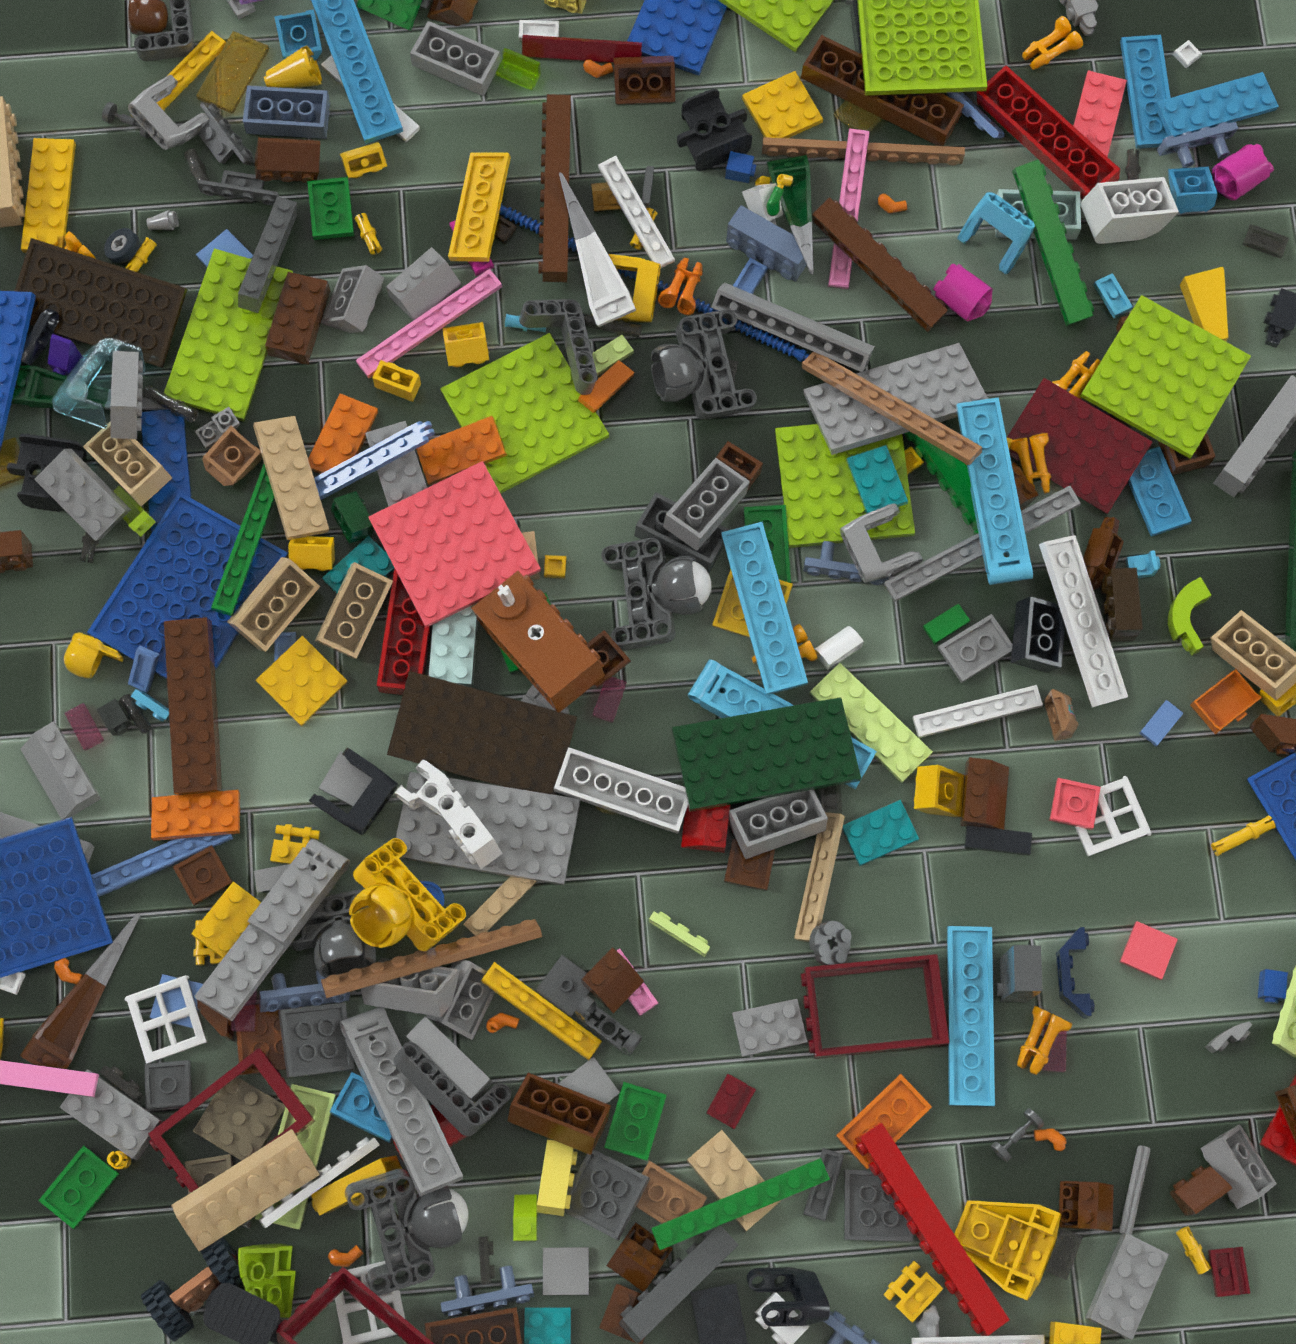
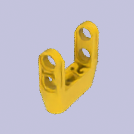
M608 254L616 269L637 272L633 303L637 311L616 320L652 322L661 264L637 257Z

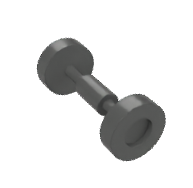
M108 102L102 112L103 121L111 123L117 117L121 122L141 127L140 135L142 137H150L133 117L117 114L116 104Z
M1030 1108L1023 1113L1028 1122L1023 1127H1019L1009 1137L1010 1140L1004 1146L996 1141L990 1146L997 1156L1006 1163L1012 1158L1007 1149L1013 1143L1016 1144L1026 1134L1025 1130L1031 1124L1037 1129L1044 1125L1043 1120Z

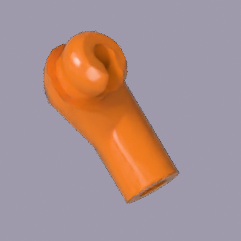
M586 60L583 64L585 72L595 78L613 72L610 62L600 66L592 60Z
M881 194L878 197L879 206L887 213L907 210L905 200L895 202L887 194Z
M67 958L57 960L54 969L60 980L77 984L83 975L70 971Z
M498 1013L487 1021L486 1028L490 1033H495L504 1026L517 1029L520 1018L505 1013Z
M1055 1129L1034 1130L1035 1141L1049 1140L1053 1143L1056 1151H1063L1066 1148L1065 1144L1067 1141L1065 1136Z
M356 1245L348 1253L339 1252L337 1249L331 1250L328 1258L334 1266L349 1267L364 1253Z

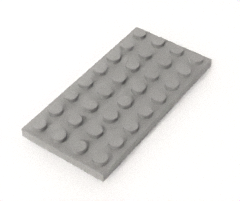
M960 343L856 373L858 376L938 422L958 417L957 403L988 399ZM828 383L804 389V396L831 455L909 432V430Z
M410 772L406 790L416 794L426 783L427 779L420 773ZM448 778L454 787L452 792L458 791L466 803L464 808L470 806L503 853L482 869H480L477 863L471 864L463 850L459 848L448 830L451 828L442 816L424 805L413 810L403 802L396 838L401 839L407 846V852L401 859L565 886L580 799ZM437 792L431 793L429 798L434 797ZM453 804L447 805L445 810L452 808Z

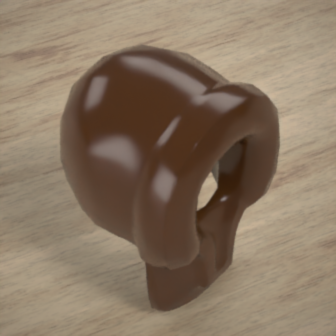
M130 0L128 8L130 32L133 35L163 32L168 23L166 4L161 0Z

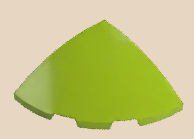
M278 1243L239 1248V1272L246 1291L276 1305L280 1311V1317L290 1318L296 1272L290 1269L292 1246Z

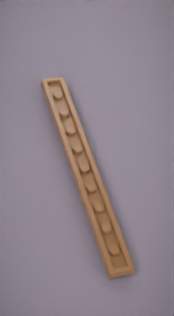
M763 137L762 154H767L768 156L787 155L788 157L807 155L808 158L827 157L828 159L845 158L847 141ZM868 142L866 159L868 161L887 160L889 162L907 161L909 163L927 162L929 164L948 163L949 165H958L963 163L965 147Z
M813 351L802 362V369L965 464L970 465L982 453V446L831 359Z
M535 919L524 920L516 925L503 926L495 931L482 932L477 936L461 938L449 944H440L427 951L418 950L413 954L397 956L389 961L376 962L370 966L360 969L355 968L339 975H330L325 979H321L326 998L540 938L542 933Z

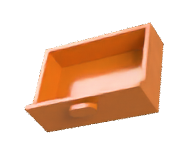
M1235 669L1193 701L1190 706L1216 735L1235 719L1239 722L1248 715L1245 711L1262 697L1253 690Z

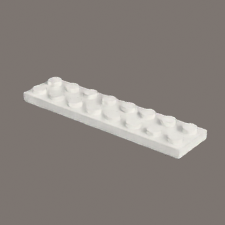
M1068 536L1039 544L1091 706L1096 707L1127 698L1128 694L1076 536Z

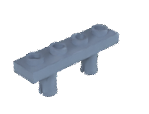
M1223 122L1216 127L1210 128L1207 126L1197 132H1185L1178 137L1168 136L1162 140L1157 151L1159 156L1177 153L1182 167L1188 168L1195 163L1191 156L1190 148L1213 144L1218 159H1222L1230 154L1225 139L1231 138L1238 130L1236 122L1228 124Z
M824 541L822 543L820 559L805 558L803 572H807L809 575L819 576L824 574L832 579L844 577L849 578L853 582L862 581L855 564L833 561L835 546L833 542ZM889 577L871 581L870 583L873 585H883Z
M316 971L318 984L287 988L284 974L277 973L271 979L273 990L260 991L259 1008L260 1012H274L276 1010L312 1005L318 1006L334 1002L341 1003L349 1001L350 992L326 998L321 979H325V977L321 976L318 971Z
M504 1266L499 1268L502 1289L473 1296L470 1295L467 1275L454 1277L457 1298L441 1302L442 1313L444 1316L448 1315V1318L462 1316V1312L471 1310V1313H479L485 1311L484 1307L494 1306V1308H503L507 1306L508 1302L516 1301L517 1304L530 1301V1298L535 1297L532 1284L516 1286L512 1266Z
M830 1311L829 1319L824 1321L835 1331L826 1344H843L846 1340L851 1341L853 1344H881L875 1339H872V1341L864 1337L865 1332L856 1325L852 1327L845 1322L846 1318L837 1311H834V1313Z

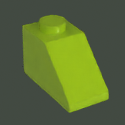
M537 1194L514 1195L513 1241H537Z

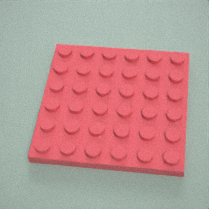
M483 461L368 517L426 628L481 601L517 571L523 576L527 574L529 577L541 571Z

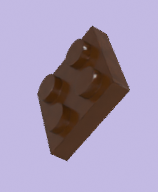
M733 839L724 883L767 891L775 849L745 859L737 840Z
M212 845L173 866L194 906L232 884L230 876Z

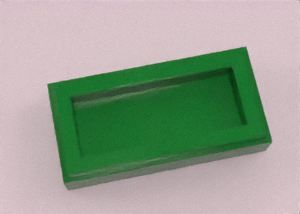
M957 604L923 625V629L935 645L970 623V619L961 606Z

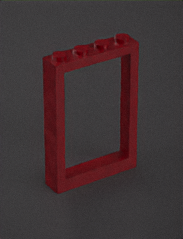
M938 954L805 967L804 973L800 974L801 986L806 987V995L803 996L804 1009H808L809 1018H806V1029L811 1031L812 1040H808L809 1053L814 1054V1059L946 1046L949 1044ZM923 967L932 1038L822 1049L814 978Z
M256 1049L148 1133L151 1137L149 1143L156 1152L159 1150L162 1152L164 1164L169 1170H175L178 1174L175 1178L182 1188L187 1187L190 1192H193L199 1186L162 1135L253 1064L296 1120V1122L269 1143L291 1129L298 1136L315 1122L314 1118L262 1049Z
M344 1267L338 1272L332 1273L327 1283L322 1288H317L305 1304H300L288 1320L280 1323L276 1331L279 1344H298L293 1339L345 1290L407 1344H434Z

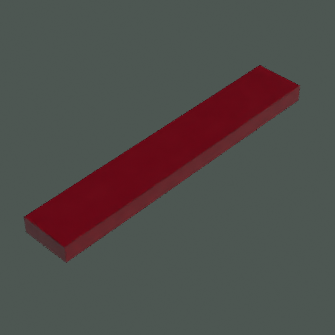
M536 35L522 36L523 57L614 62V58L641 57L642 42Z

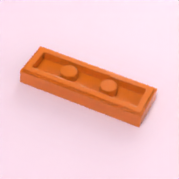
M618 360L596 381L592 392L588 395L581 394L578 401L592 413H595L634 376L635 372Z

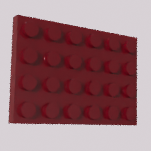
M1043 378L1007 438L1012 440L1027 438L1032 470L1037 471L1029 437L1048 433L1049 441L1044 446V456L1047 470L1051 475L1050 480L1062 488L1071 486L1077 497L1106 514L1109 513L1152 444L1151 440L1046 378ZM1009 448L1010 457L1020 462L1017 452Z

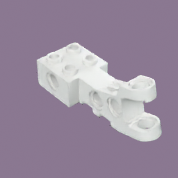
M422 760L416 766V770L427 779L426 783L416 794L414 792L410 793L402 784L394 792L402 802L413 810L424 805L442 816L451 828L448 830L472 865L477 863L480 869H482L503 854L494 838L470 806L464 808L466 803L458 791L452 792L454 787L446 775L427 761ZM437 792L434 797L429 798L431 793ZM453 804L452 808L445 810L447 805Z

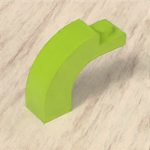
M120 485L113 491L131 509L123 519L141 537L156 521Z
M1201 577L1190 582L1180 591L1172 602L1168 613V628L1173 641L1181 638L1182 646L1187 652H1190L1191 656L1200 652L1204 646L1191 625L1190 614L1194 607L1206 602L1211 596Z

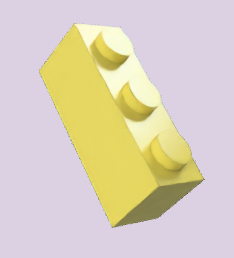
M547 1140L537 1201V1213L564 1216L565 1209H570L571 1195H567L568 1187H573L575 1173H571V1166H576L578 1152L574 1151V1148L554 1140Z

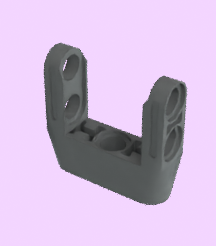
M588 995L575 1011L576 1016L588 1028L628 1056L633 1053L642 1040V1036L637 1034L636 1031L632 1030L630 1032L597 1007V1002ZM593 1011H595V1017L598 1020H601V1017L605 1018L600 1022L598 1028L595 1027L597 1021L592 1018L589 1021L587 1020ZM605 1024L614 1025V1033L611 1035L605 1034L602 1030ZM619 1030L622 1031L620 1036L627 1040L624 1045L619 1038H617L616 1042L613 1040L617 1037Z

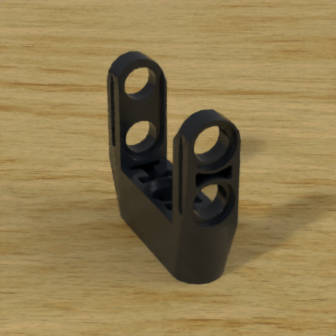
M46 309L40 314L28 339L25 341L20 364L31 366L44 351L59 322L58 312Z
M347 747L342 755L346 757L350 764L372 778L370 784L348 814L323 796L313 794L309 801L344 826L362 836L367 832L394 794L398 783L378 767Z
M792 1267L755 1268L747 1274V1283L750 1289L756 1292H791L795 1301L771 1302L764 1306L761 1316L767 1326H807L829 1319V1302L815 1272ZM778 1276H785V1280L782 1283L774 1282ZM755 1277H763L762 1282L759 1284L752 1283ZM773 1310L778 1311L775 1317H766L768 1312ZM791 1311H800V1314L798 1316L789 1317Z

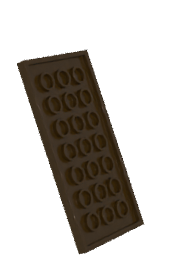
M33 238L30 239L15 288L16 292H32L36 295L29 325L34 326L40 314L46 309H51L59 313V322L54 333L112 352H139L140 361L161 368L164 367L188 290L187 288Z
M409 671L387 755L415 763L425 760L437 769L503 787L556 795L557 792H554V787L570 746L578 716L557 712L553 709Z

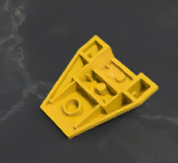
M967 1200L954 1235L971 1261L1006 1292L1028 1301L1042 1279L1057 1240L1061 1213L1037 1204Z

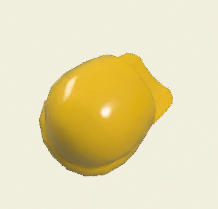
M78 632L72 636V641L64 655V664L72 674L91 679L95 675L103 656L123 662V656L117 650L105 646L102 641Z

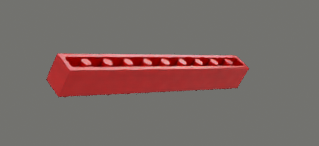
M882 1122L875 1124L856 1137L855 1141L857 1144L855 1146L858 1152L868 1159L869 1169L875 1176L878 1175L882 1181V1189L887 1195H891L895 1201L893 1204L900 1215L903 1214L908 1221L906 1225L913 1235L916 1234L919 1238V1246L926 1255H930L933 1260V1268L938 1274H942L946 1280V1288L951 1294H955L959 1300L957 1304L964 1314H968L972 1320L970 1324L977 1334H981V1336H989L1007 1323L1010 1319Z

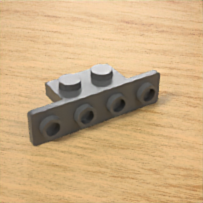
M202 102L200 106L210 120L198 132V135L218 162L224 164L236 153L243 164L255 166L252 152L241 143V137L233 132L230 128L231 124L221 116L220 109L213 103Z
M224 170L221 183L198 180L197 183L200 192L207 196L220 195L227 199L239 198L246 202L258 201L266 205H273L277 196L279 197L278 192L263 190L265 181L256 179V176L253 174Z

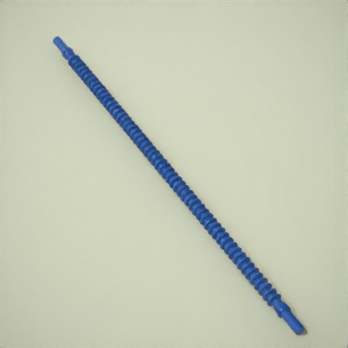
M501 203L499 214L504 215L505 219L510 218V221L514 220L515 224L520 223V226L525 225L526 229L530 228L531 231L535 230L536 234L539 233L540 225H543L542 222L533 221L532 217L528 219L527 215L522 216L521 212L517 213V210L512 211L511 207L506 208ZM568 236V249L572 248L573 252L577 251L574 238L569 239ZM617 269L619 274L624 273L625 277L630 276V280L634 278L636 282L637 272ZM661 280L658 284L657 292H662L668 288V283L663 284ZM683 291L679 292L677 302ZM699 298L695 300L698 313L701 311L703 314L718 311L711 308L710 304L706 305L705 301L700 302ZM722 318V322H724V324L730 325L727 319ZM737 320L734 326L735 331L739 329L740 333L745 332L746 336L756 337V341L762 340V344L766 342L767 346L772 345L773 349L776 347L778 351L782 350L783 354L788 353L789 357L792 355L800 362L809 356L806 350L797 349L795 345L790 346V342L786 344L784 343L785 340L780 341L779 337L774 338L773 334L769 336V332L764 333L762 329L759 331L758 327L753 328L751 324L747 325L746 322L743 323L741 320Z

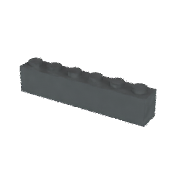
M277 196L238 292L239 308L259 313L296 220L297 202Z
M721 1225L706 1231L702 1235L704 1240L699 1245L694 1242L686 1250L687 1257L683 1260L679 1257L670 1266L672 1271L667 1276L662 1273L653 1282L656 1287L649 1292L646 1289L637 1298L639 1303L634 1308L629 1305L620 1314L623 1319L619 1322V1325L637 1344L738 1246L736 1241Z

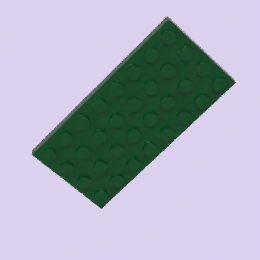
M841 697L672 727L690 812L861 780Z

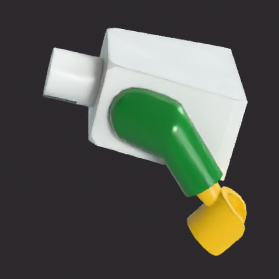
M786 174L778 175V186L776 183L770 184V177L761 176L757 178L755 187L742 191L748 209L777 225L775 218L783 215L780 201L784 192L783 187L791 186L793 177Z

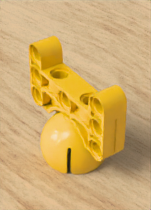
M393 838L368 855L353 871L354 879L365 889L357 894L350 905V923L357 936L370 946L386 948L396 944L407 935L417 949L427 951L451 933L465 919L466 911L457 903L450 904L444 909L400 860L407 852V846L401 839Z

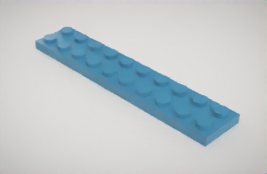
M311 0L365 144L404 132L354 0Z

